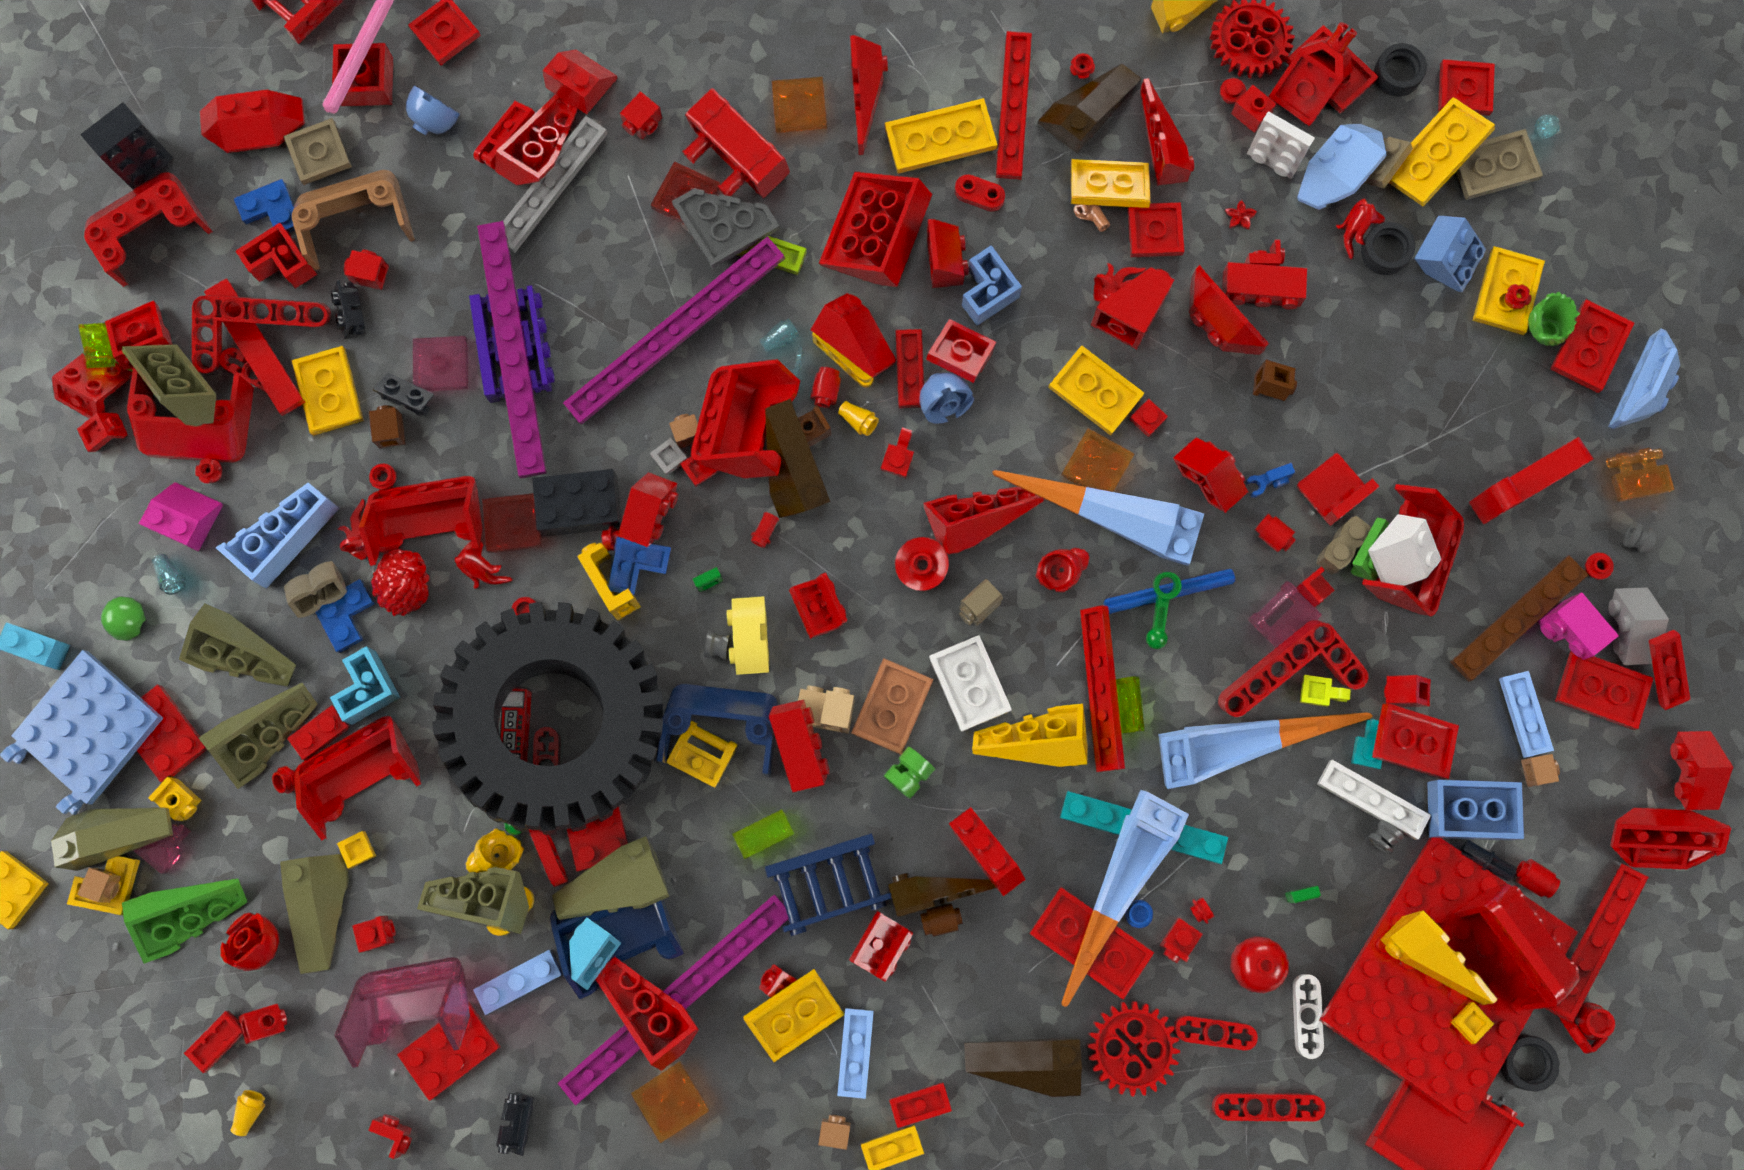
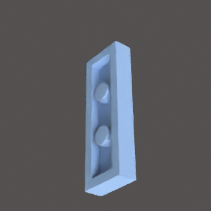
M1529 671L1499 678L1523 758L1554 751Z
M547 950L473 990L484 1014L488 1015L562 976L563 973L552 950Z
M845 1008L837 1096L866 1099L873 1010Z

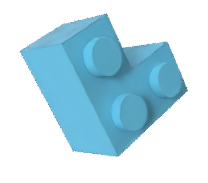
M367 646L342 660L354 684L330 697L341 720L351 725L401 698L377 652Z

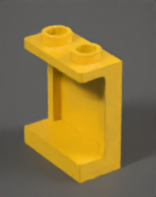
M591 543L581 550L582 553L577 557L609 612L617 620H620L639 609L641 606L629 589L615 595L607 586L608 582L599 568L600 564L611 558L602 543Z

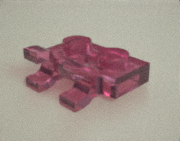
M176 824L172 825V836L133 851L158 872L167 874L184 852L178 845L191 832L183 824L179 826Z

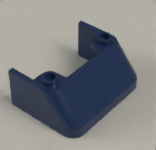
M689 684L676 686L670 694L663 715V728L659 741L657 762L662 765H668L666 762L669 758L672 735H682L689 729L692 715L745 720V733L748 740L753 744L766 746L762 773L765 777H771L775 735L769 714L772 707L779 705L778 701L773 695L768 693Z

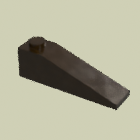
M1120 64L1054 102L1038 120V124L1078 154L1141 82L1142 78L1124 64Z
M791 399L765 408L767 450H774L781 457L778 476H769V494L779 518L802 513L831 502Z
M1077 1037L964 1043L965 1070L967 1073L1050 1097L1081 1096L1080 1039Z

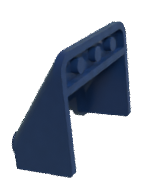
M664 900L639 909H634L633 906L618 908V912L611 913L608 910L594 911L589 916L561 920L558 919L555 909L550 915V924L563 975L579 999L591 995L599 988L596 980L586 990L571 979L569 940L574 935L575 929L584 922L586 917L621 942V945L610 960L616 957L622 962L654 947L657 948L660 956L665 959H673L684 954Z

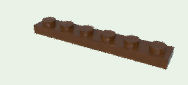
M1570 555L1566 556L1455 656L1450 663L1468 682L1474 680L1585 579L1588 574Z

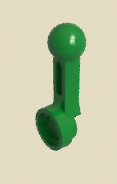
M1172 572L1159 573L1153 581L1156 604L1152 629L1146 635V642L1149 647L1156 650L1162 649L1168 642L1165 626L1169 600L1175 598L1181 591V580ZM1168 577L1173 582V588L1170 592L1163 593L1160 590L1159 584L1163 578Z

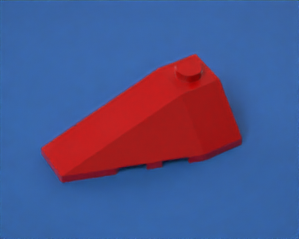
M1149 78L1143 79L1140 94L1157 186L1188 182L1191 172L1194 171L1193 156H1189L1186 143Z
M555 94L496 150L495 172L515 185L539 182L554 167L578 112V108Z
M616 957L612 958L595 980L649 1063L662 1071L685 1053L699 1028L684 1006Z

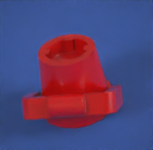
M1583 1002L1572 1024L1560 1018L1567 1032L1585 1054L1597 1051L1615 1029L1613 1015L1600 1005L1591 1002ZM1587 1040H1595V1041L1590 1045Z

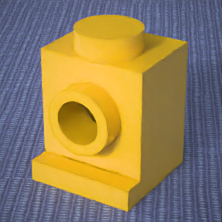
M167 777L148 797L160 808H168L170 817L177 821L189 819L197 811L196 806L202 801L184 783L172 777ZM177 797V802L173 805L171 802Z

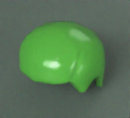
M120 596L108 601L101 613V623L105 631L116 640L128 641L141 633L140 627L146 620L142 605L131 597Z

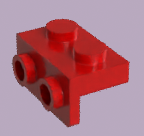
M827 573L820 574L816 579L792 586L789 589L810 639L837 630L847 622L845 608L840 604L835 593V586L828 578Z
M877 911L849 961L886 982L888 977L895 972L900 956L910 946L913 932Z

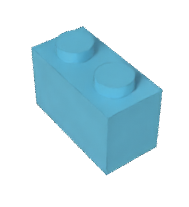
M7 622L0 635V650L57 670L61 669L71 646Z

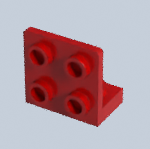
M87 349L52 376L54 398L85 417L91 418L96 413H105L104 399L132 377V372L128 369L124 370L119 364L98 352Z
M1335 453L1296 485L1330 526L1380 487L1373 478L1364 484L1338 453Z

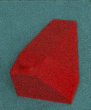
M851 35V67L858 154L864 155L883 85V72L888 71L887 55L882 56L880 45L856 35Z
M1020 487L999 489L997 494L994 495L973 492V497L957 499V495H949L923 504L936 541L943 546L949 555L960 553L977 545L1042 503L1044 498Z

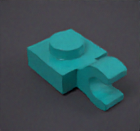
M1367 720L1364 737L1357 736L1355 738L1351 764L1381 769L1382 760L1372 758L1379 720Z

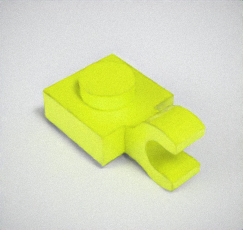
M1304 675L1302 678L1300 703L1328 707L1330 699L1347 702V700H1350L1351 689L1331 687L1332 678Z

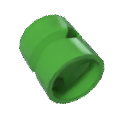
M908 746L899 757L900 763L898 765L893 764L884 777L901 793L911 799L920 788L919 782L926 781L935 768L918 752Z

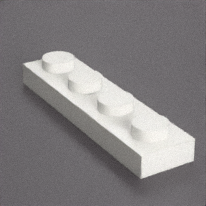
M1334 760L1328 762L1317 783L1320 787L1375 818L1389 822L1414 840H1419L1431 816Z

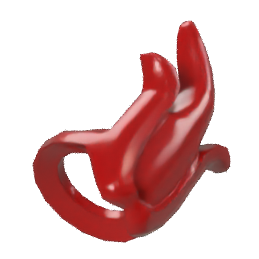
M1362 199L1354 205L1343 224L1336 225L1340 230L1346 229L1343 240L1350 259H1353L1354 256L1352 245L1354 237L1357 243L1365 245L1363 236L1371 223L1381 224L1385 222V217L1375 210L1373 204H1367L1366 199Z
M1107 263V274H1097L1094 278V300L1102 302L1132 281L1127 280L1123 282L1127 276L1140 274L1145 271V268L1125 267L1113 276L1114 267Z
M361 499V502L350 517L352 530L346 526L338 528V530L344 531L347 539L340 543V550L349 552L360 560L367 558L358 528L361 514L365 507L364 499Z
M481 540L478 549H473L472 542H469L461 550L458 557H455L457 567L474 582V589L479 587L480 580L492 585L512 582L513 580L507 576L492 575L498 573L502 565H491L481 556L483 542Z

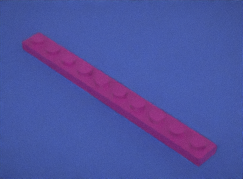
M503 221L478 225L518 476L522 479L547 474L506 226Z
M767 236L564 401L563 404L582 425L785 259V256Z
M774 894L663 992L687 1009L789 920L784 904ZM624 1025L557 1084L576 1106L636 1054L640 1047Z

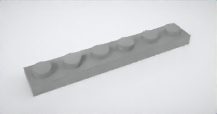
M585 116L563 144L554 167L539 182H534L504 219L509 250L516 253L608 134L604 127Z

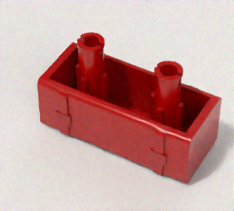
M713 88L686 112L685 116L698 137L682 152L694 164L698 158L711 148L734 170L728 178L717 186L724 195L731 197L746 182L756 193L765 198L790 173L786 159L776 150V147L754 129L730 105V102Z

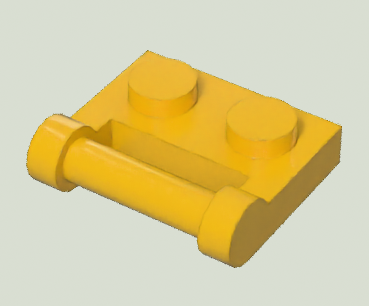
M691 720L689 729L680 735L666 763L716 788L739 744L733 741L727 742L698 727L697 723ZM693 736L723 751L721 759L688 743L690 737Z

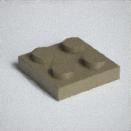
M333 118L284 136L299 179L303 185L352 167Z

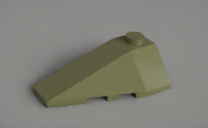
M206 603L191 620L179 660L207 672L214 673L217 669L229 672V676L249 675L253 676L256 681L287 687L290 684L296 664L232 615Z
M300 683L221 722L199 737V739L235 787L239 789L263 772L268 766L266 763L276 751L279 752L285 739L292 731L300 727L318 704L305 685Z
M89 809L66 818L51 840L54 867L79 871L172 836L173 831L169 809Z
M646 836L619 847L552 895L559 920L589 916L594 911L608 910L611 913L618 912V908L623 907L644 908L670 897L657 854Z
M342 854L281 861L283 893L300 974L329 970L337 938L338 921L343 911V898L349 883L348 869Z
M493 867L480 873L470 872L466 876L447 877L425 882L417 909L521 934L529 904L520 872Z

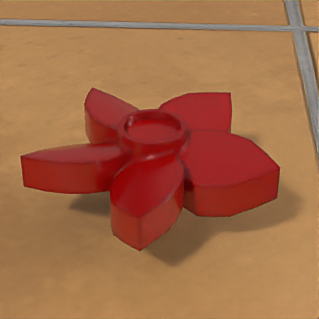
M1242 200L1238 203L1236 209H1225L1226 214L1233 217L1230 221V228L1236 227L1240 223L1243 228L1249 230L1250 219L1257 213L1252 208L1246 209Z

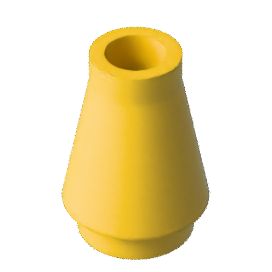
M845 401L838 411V414L859 435L869 436L875 430L879 421L874 412L853 405L848 401Z
M244 1090L242 1095L237 1097L233 1125L230 1129L233 1134L247 1136L249 1129L265 1107V1097L261 1093Z

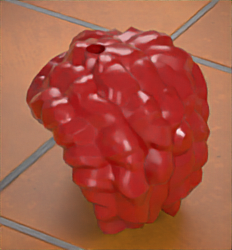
M401 549L389 551L383 555L376 571L373 573V578L371 579L373 596H378L377 603L379 606L386 608L387 612H392L393 616H406V614L418 610L428 600L429 590L427 582L429 581V575L426 573L425 562L419 553Z

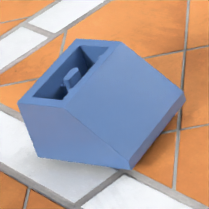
M1438 216L1414 259L1426 275L1458 292H1463L1471 280L1477 265L1483 258L1486 248L1466 218Z

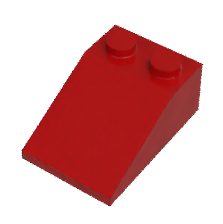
M846 293L825 304L810 329L872 378L894 365L897 361L869 309L855 295Z

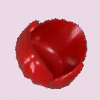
M1076 547L1070 550L1058 549L1047 553L1038 563L1035 577L1048 590H1055L1060 593L1066 592L1079 581L1082 571L1088 567L1089 553L1085 549Z

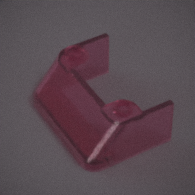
M450 957L373 971L357 980L334 1034L353 1068L359 1066L366 1046L383 1043L390 1035L393 1026L437 1018L453 1050L460 1049L469 1022L470 1011L464 968L459 959Z

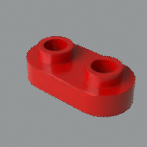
M969 174L959 177L955 183V195L964 203L990 212L999 210L1004 204L1005 191L996 183ZM965 184L972 185V188L965 189L963 186ZM995 193L997 196L990 198L988 194Z

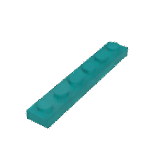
M1067 791L1060 819L1120 835L1125 817L1130 815L1132 809ZM1184 825L1180 837L1171 848V851L1222 864L1228 837Z

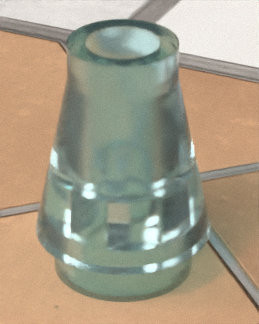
M788 318L785 321L781 320L759 341L765 351L769 353L772 350L796 342L795 339L800 335L792 321Z
M159 554L152 559L161 591H164L167 595H173L185 588L186 577L172 563L167 554Z

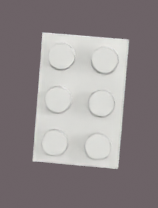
M1268 111L1247 154L1257 163L1266 164L1273 168L1278 175L1287 176L1292 179L1315 138Z
M979 635L929 656L961 732L1012 711Z

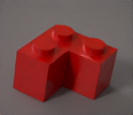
M281 223L273 226L235 251L247 270L259 282L280 270L296 289L317 275L314 268L302 256L301 250L291 234Z
M1196 437L1173 457L1182 476L1198 484L1208 503L1224 513L1248 493L1244 484L1245 478L1237 470L1234 464L1236 460L1233 455L1227 450L1222 451L1210 441L1205 442Z
M649 472L631 487L618 536L645 547H649L655 540L658 541L664 528L661 525L662 517H665L670 508L673 509L677 503L679 494L676 493L678 483Z
M1711 731L1677 732L1675 742L1672 743L1670 749L1672 758L1676 760L1681 769L1679 781L1674 787L1676 798L1681 801L1685 810H1719L1733 770L1731 762Z

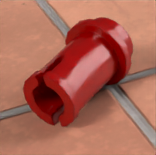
M764 512L756 531L751 533V542L761 548L769 545L771 542L769 538L780 519L771 513Z

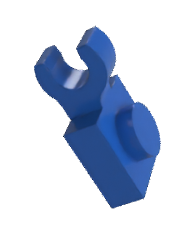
M1292 463L1269 470L1265 474L1249 477L1245 481L1246 485L1250 483L1258 485V490L1250 494L1251 498L1259 497L1265 488L1271 485L1274 488H1279L1288 484L1289 479L1295 474Z

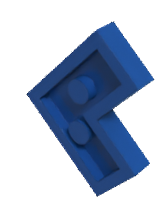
M283 179L234 198L241 219L246 225L269 216L272 226L281 223L289 233L295 231L292 221L294 203Z
M617 537L607 583L610 591L621 593L629 589L634 595L639 569L666 574L671 547L653 543L649 547H645Z
M361 579L346 586L347 592L341 599L322 605L315 612L335 651L338 653L363 641L352 616L375 604Z

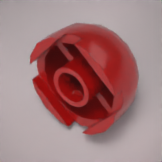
M245 913L229 927L226 934L230 935L227 943L222 942L220 947L221 958L226 964L243 971L258 970L275 957L279 945V933L275 925L265 916L259 913L255 915Z
M1254 936L1245 939L1236 946L1231 955L1230 967L1235 979L1241 987L1250 992L1264 994L1275 991L1284 983L1289 973V961L1286 952L1277 942L1267 937Z

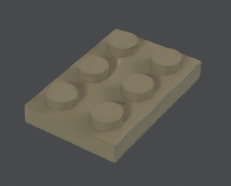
M1526 129L1485 140L1456 171L1466 200L1540 180L1543 176Z

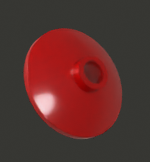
M917 537L907 541L899 549L895 559V569L904 585L913 590L926 591L937 587L945 579L949 569V559L940 543L931 538ZM927 561L928 567L925 570H920L918 567L919 562Z

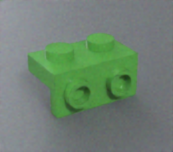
M1377 517L1352 563L1354 566L1351 573L1354 576L1367 580H1376L1378 574L1368 550L1389 526L1390 523L1386 519Z

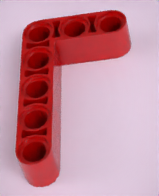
M220 295L199 296L192 304V364L200 373H210L221 366L222 321L319 327L329 322L331 310L326 304L321 302ZM204 300L210 301L213 305V312L210 315L202 311L201 305ZM232 302H237L241 307V313L237 317L229 312V305ZM260 303L265 304L269 309V314L266 318H261L257 314L256 309ZM287 305L294 307L297 314L293 320L287 319L284 315V308ZM314 307L322 309L324 313V318L320 322L313 320L311 317V310ZM203 327H208L212 330L213 338L211 341L203 339L201 335ZM204 353L209 354L213 359V364L210 368L205 367L201 362V357Z
M1577 437L1513 476H1508L1497 482L1468 503L1484 525L1594 460L1580 437Z
M1311 620L1222 691L1218 698V704L1227 714L1241 717L1317 655L1338 682L1351 689L1363 688L1367 684L1369 676L1365 667L1330 624L1319 620ZM1322 627L1324 630L1323 636L1316 640L1314 633L1317 628ZM1301 644L1302 653L1300 656L1294 657V647ZM1336 648H1339V658L1335 661H1332V651ZM1280 661L1281 670L1273 675L1271 672L1272 665ZM1355 669L1356 678L1349 682L1348 673ZM1255 679H1259V688L1256 691L1251 692V682ZM1237 696L1239 699L1238 705L1233 709H1229V700Z

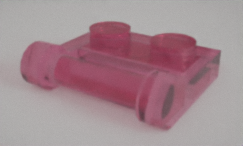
M1285 581L1280 586L1281 590L1258 613H1253L1249 617L1250 623L1276 648L1307 622L1317 620L1322 615L1289 581ZM1288 598L1293 601L1294 604L1271 627L1266 623V620Z

